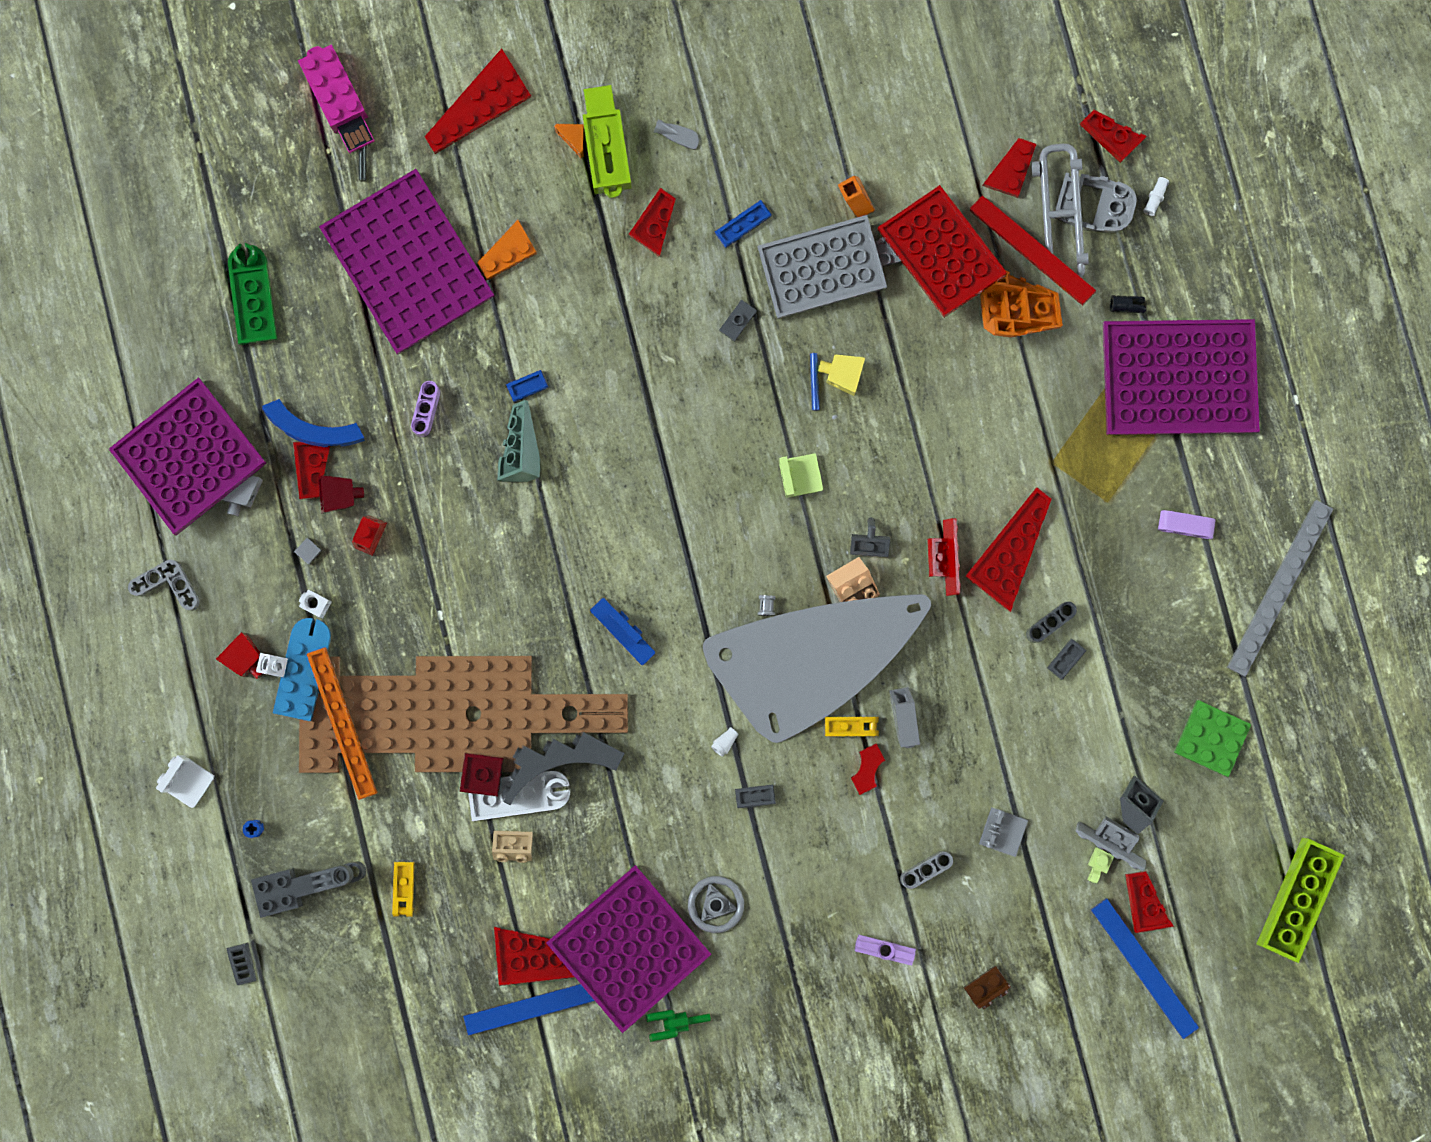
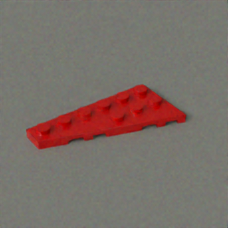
M1037 487L965 575L968 580L1008 612L1012 610L1034 545L1052 500Z

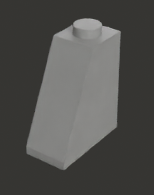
M909 688L889 690L900 747L912 748L915 745H920L915 702Z

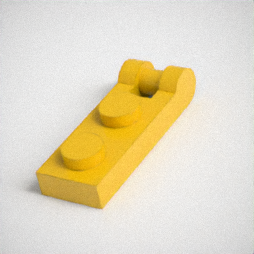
M825 717V736H879V730H877L879 717ZM864 723H869V730H864Z
M394 862L393 917H399V915L413 917L415 862ZM400 901L406 902V907H400Z

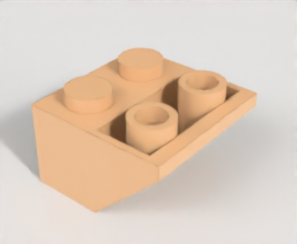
M860 557L826 576L840 602L876 598L880 595L869 569Z

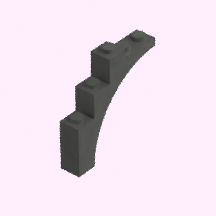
M581 732L580 735L576 734L572 742L573 748L553 738L551 741L547 740L542 750L545 752L544 755L524 745L521 748L517 747L513 758H515L514 763L519 765L520 768H515L511 775L513 781L510 787L506 785L501 795L504 797L503 802L511 805L521 789L546 770L569 763H592L616 771L625 753L584 732Z

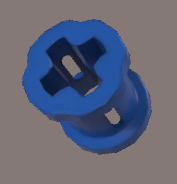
M250 820L243 825V833L248 838L258 837L264 832V825L259 820ZM250 827H257V831H250Z

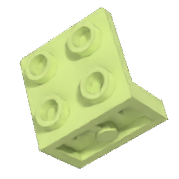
M816 454L787 459V456L779 458L786 498L823 491Z

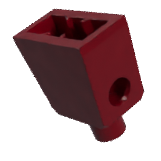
M320 476L318 478L321 514L351 508L354 506V499L364 498V488L353 487V482L350 478Z

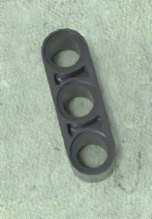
M1064 602L1058 605L1027 629V639L1032 643H1037L1047 638L1076 615L1077 608L1075 604ZM1064 606L1070 608L1071 613L1069 616L1063 614L1062 608ZM1049 617L1055 619L1056 624L1054 627L1048 626L1047 619ZM1033 629L1040 631L1039 639H1035L1032 636Z

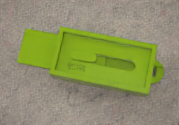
M611 85L583 89L587 114L582 116L594 193H605L609 198H616L621 195L622 190L632 189L620 109L615 110Z

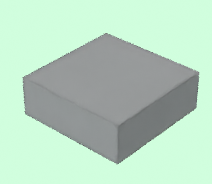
M306 538L294 552L310 565L322 550L309 538Z

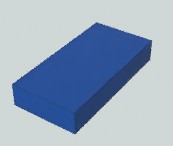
M541 370L506 384L514 403L549 388Z

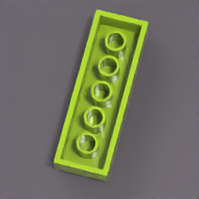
M1301 838L1256 945L1299 963L1345 855L1311 839Z

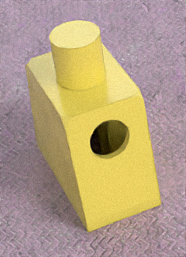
M834 355L832 363L821 360L818 371L829 374L827 384L854 396L865 358Z

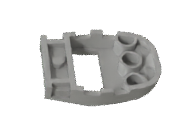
M1070 173L1065 174L1055 211L1073 209ZM1081 174V177H1079L1080 192L1082 185L1102 189L1093 224L1082 222L1083 230L1116 233L1125 229L1130 224L1136 207L1137 199L1133 189L1119 181L1117 183L1111 181L1105 176L1094 177L1088 174ZM1073 217L1056 218L1075 227Z

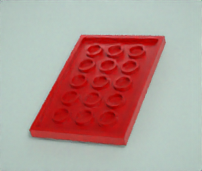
M940 185L878 227L880 234L944 318L1007 275L1005 269Z

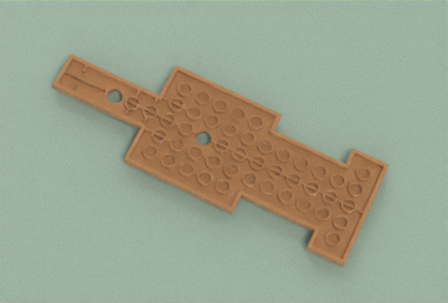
M416 656V676H340V657H330L363 753H415V772H462L465 753L504 758L502 772H513L515 768H520L519 765L514 763L515 758H513L517 747L521 748L522 745L532 749V733H628V694H532V656ZM320 691L312 721L299 719V773L339 772V753H341ZM472 706L478 707L481 711L480 718L475 722L468 720L466 717L467 709ZM567 706H573L577 710V717L573 721H566L562 716L563 709ZM580 712H607V713H581V715H580ZM604 714H624V715H604Z

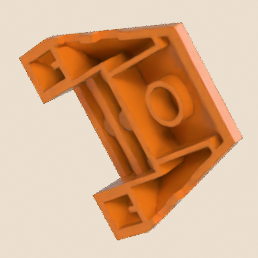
M1006 271L1007 275L980 293L984 329L995 336L1017 337L1057 329L1063 326L1059 294L1041 285H1032L1026 282L1025 278H1016L1010 275L1009 271Z

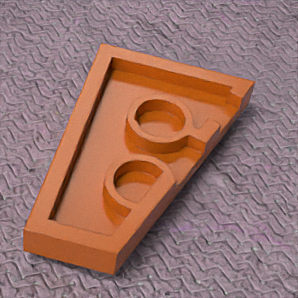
M517 220L477 263L486 279L489 280L537 253L519 220Z

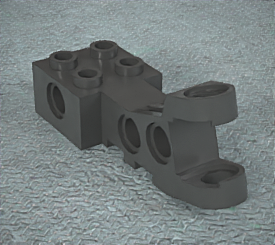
M355 861L296 877L294 868L252 879L251 883L260 918L303 906L302 896L359 881L365 877L366 867L362 862ZM353 866H356L359 869V875L357 877L354 876L352 870Z

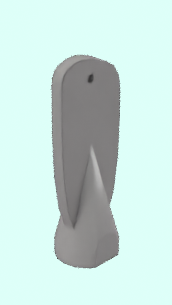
M658 119L653 133L662 134L672 142L695 150L697 148L699 138L695 131L679 125L664 123Z

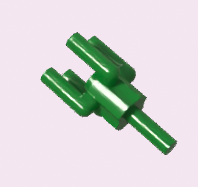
M673 1010L649 1013L646 1015L647 1023L663 1020L665 1030L649 1034L650 1042L675 1038L678 1036V1033L689 1031V1025L711 1021L710 1013L687 1017L686 1012L675 1013Z

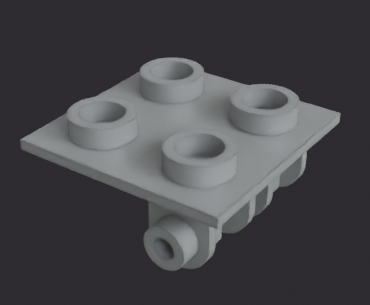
M991 807L979 844L1016 857L1028 820Z

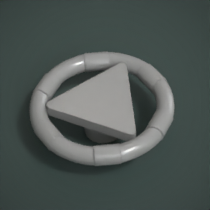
M711 876L701 880L693 887L688 898V911L693 922L702 930L711 933H722L732 929L740 921L744 911V898L741 890L733 881L725 877ZM716 883L729 887L734 892L737 907L712 884ZM708 885L700 919L695 907V900L697 894ZM736 911L735 915L724 925L715 926L703 922Z

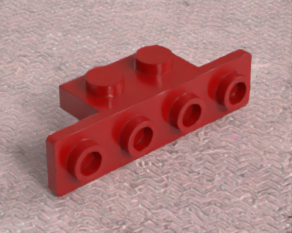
M956 518L943 520V538L927 539L929 577H945L946 596L959 595L961 587L959 581L960 564L958 561L959 545Z

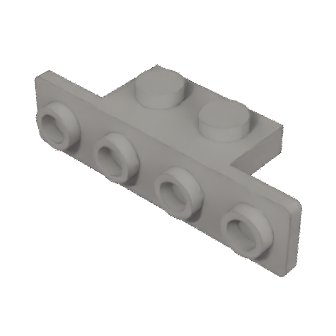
M1106 816L1096 831L1081 822L1077 823L1076 833L1082 839L1090 840L1098 848L1109 851L1115 858L1126 861L1134 869L1145 870L1146 860L1131 852L1139 840V835Z

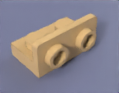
M494 831L493 860L498 862H507L509 860L519 863L532 861L533 832Z

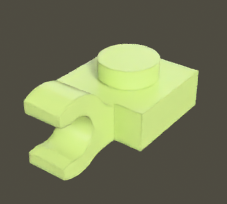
M1095 847L1088 866L1093 868L1087 880L1097 884L1101 872L1107 874L1114 856Z

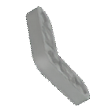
M167 560L134 578L128 584V590L132 595L143 596L168 582L184 609L192 611L199 606L200 601L181 565L175 560ZM170 564L176 566L174 568V573L169 571L163 574L160 571L161 568L162 571L168 570ZM151 574H159L160 578L157 583L150 581ZM184 580L185 588L181 591L177 590V581ZM146 581V583L150 586L148 587L147 585H143L140 587V592L136 590L134 591L136 583L141 585ZM186 593L189 598L194 599L192 606L186 605L188 601L186 596L183 595L181 597L180 595Z

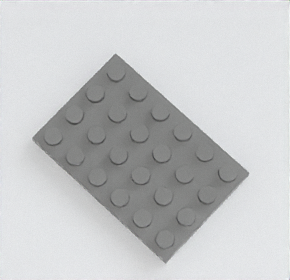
M867 215L757 246L777 319L887 289Z

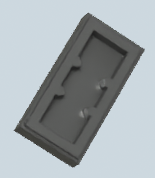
M741 299L719 331L735 342L757 310Z
M1071 638L1048 665L1047 669L1060 680H1063L1087 650Z
M773 784L735 789L737 808L776 804Z

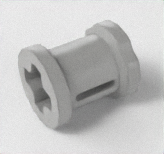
M760 595V611L758 615L775 616V612H773L775 596Z

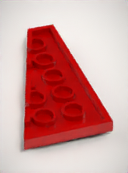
M502 48L424 136L434 154L531 98V94Z
M494 927L499 986L575 978L547 945L546 942L550 940L549 938Z

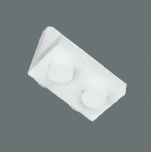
M177 755V757H173L169 762L167 772L163 773L157 780L158 785L156 789L162 793L168 792L187 806L193 808L196 807L214 780V775L184 755Z

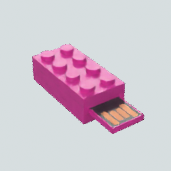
M332 44L325 48L319 46L312 47L308 50L307 56L298 60V63L334 133L339 132L349 154L375 142L364 120L368 116Z

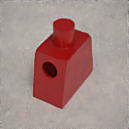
M370 515L363 516L352 540L354 548L373 556L387 522Z
M241 632L216 658L217 661L241 677H246L251 673L256 679H259L264 674L256 672L260 651L246 633Z

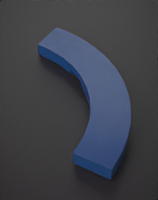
M280 399L262 406L264 413L275 426L284 431L286 435L300 442L321 447L338 445L342 447L365 441L357 423L342 427H321L304 422L286 409Z

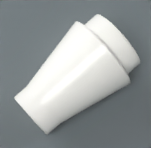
M730 727L713 741L714 744L711 748L723 757L724 754H728L739 734Z

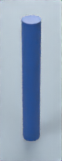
M811 353L812 410L818 411L820 410L818 354Z

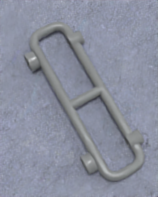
M1064 143L1053 144L1042 150L1039 161L1032 162L1033 177L1041 176L1045 248L1053 254L1051 219L1074 217L1077 256L1076 274L1082 278L1085 274V265L1089 264L1088 253H1084L1079 183V170H1083L1082 159H1078L1077 151L1072 145ZM1067 151L1070 154L1073 209L1050 211L1047 156L1052 152Z

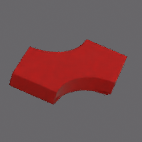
M877 743L859 752L861 758L860 768L851 777L859 795L877 787L875 773L878 766L885 761Z

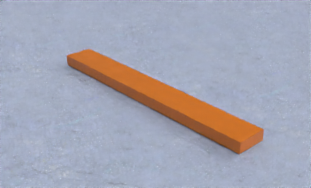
M324 647L307 653L357 798L360 800L375 795L378 792L327 649Z

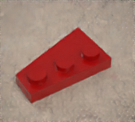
M293 442L299 499L319 498L318 478L324 476L330 446L321 447L303 442Z

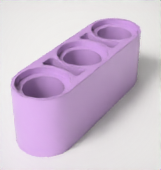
M426 381L422 384L413 415L411 428L419 437L429 435L438 405L440 389L433 381ZM435 387V392L432 395H427V388ZM424 405H430L428 413L421 412ZM424 423L426 425L425 429L418 432L416 430L417 425Z
M1162 510L1158 530L1213 539L1216 519Z

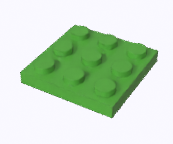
M1196 700L1174 753L1229 777L1251 724Z

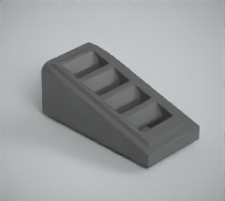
M249 943L226 948L237 986L257 981ZM243 950V954L235 956V952ZM245 958L246 960L245 962L237 963L238 959ZM247 965L248 969L239 971L238 967ZM242 974H250V977L240 978Z

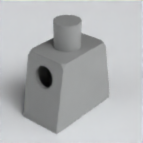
M251 476L224 497L222 501L230 503L227 514L239 516L241 506L251 508L263 479Z

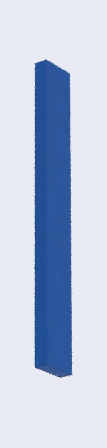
M1105 898L1090 909L1181 1038L1185 1039L1199 1028L1108 899Z
M581 984L467 1014L463 1017L467 1033L472 1035L595 1000Z

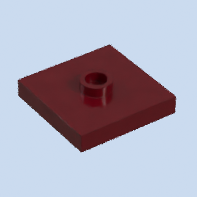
M465 753L459 792L499 797L504 758Z

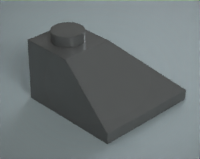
M1135 775L1131 778L1120 798L1123 822L1139 834L1153 822L1164 802Z

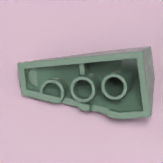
M523 400L512 406L507 426L510 431L507 440L504 439L503 446H506L503 457H500L498 462L497 481L528 482L540 477V455L529 403L527 400Z

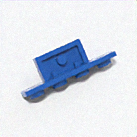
M602 598L590 609L591 613L641 665H644L655 655V651L640 636L642 631L636 625L632 627L627 622L629 618L624 612L620 611L618 613L605 598Z

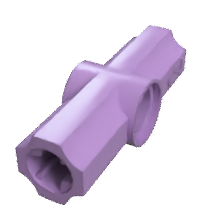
M858 934L854 951L912 966L916 949ZM883 945L890 947V952L887 955L880 953V948Z

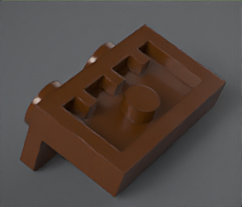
M993 966L963 988L978 1009H986L993 1003V999L1005 996L1011 986L998 968Z

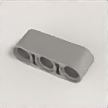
M939 851L904 871L900 876V881L908 889L916 888L949 869L953 864V858L949 853ZM941 855L948 857L946 865L939 864L938 860ZM926 864L930 865L931 873L923 875L922 867ZM909 874H912L915 878L914 883L907 885L905 883V877Z

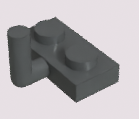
M870 517L867 520V535L852 534L850 555L888 557L890 537L875 536V519Z

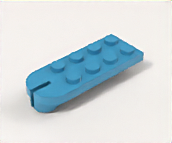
M305 618L294 625L285 657L288 660L284 678L281 677L274 704V714L312 721L319 688L307 653L326 647L328 652L331 632L324 622L317 619L315 622L313 618ZM315 623L313 635H312V636H309V635H310V631H311V626H312V624Z

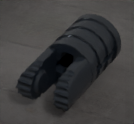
M1112 295L1110 299V312L1144 314L1146 307L1141 304L1145 302V297Z

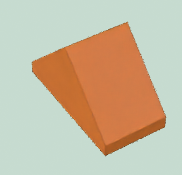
M556 124L554 126L555 132L582 158L584 156V124Z

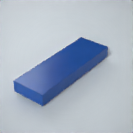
M760 200L716 230L715 234L723 246L727 248L772 217V214L762 200Z

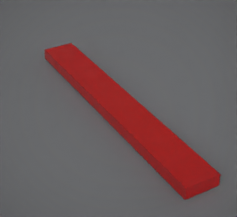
M983 195L970 207L971 213L1082 306L1096 293V290Z

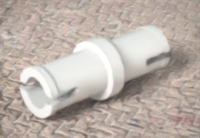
M1158 178L1143 210L1145 214L1149 216L1155 215L1170 183L1168 179Z

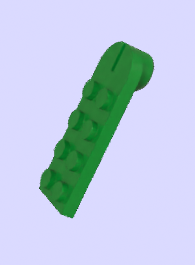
M240 243L230 253L228 258L238 344L246 345L277 340L266 255L257 246L245 243L244 247ZM245 247L247 248V250H248V255H249V258H248V260H247V263H246Z

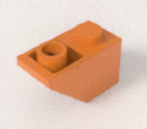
M852 176L838 184L846 203L857 218L875 211L858 176Z

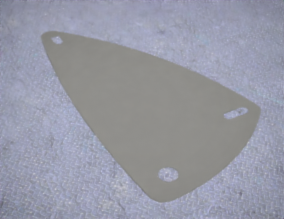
M922 594L888 596L839 602L789 612L711 636L704 641L703 652L709 668L755 730L771 742L779 743L822 720L870 683L898 654L930 610L931 601L926 595ZM919 603L920 611L912 613L907 611L908 605ZM728 648L731 650L732 658L729 661L720 659L719 652L721 649ZM772 712L777 717L780 729L778 733H774L771 728L769 714Z

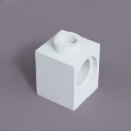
M311 590L304 592L299 599V607L320 618L325 616L332 601ZM313 598L318 600V605L315 608L310 607V601Z
M260 653L256 672L284 678L288 659Z

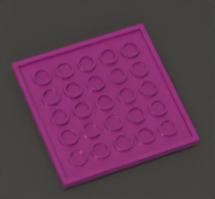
M199 377L109 448V451L175 536L267 464Z
M636 865L546 942L622 1034L711 955Z

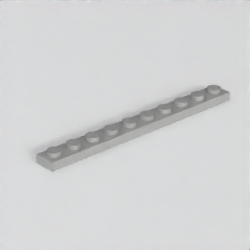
M1318 500L1313 502L1227 666L1228 669L1246 677L1333 511L1331 507Z

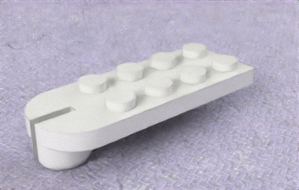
M545 771L528 782L517 794L511 805L504 803V797L501 796L506 785L510 787L513 781L511 776L501 778L499 797L468 793L472 821L561 808L569 800L570 790L553 792V788L570 785L568 779L558 771Z

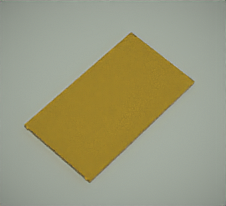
M1104 388L1051 463L1108 503L1156 435H1106Z

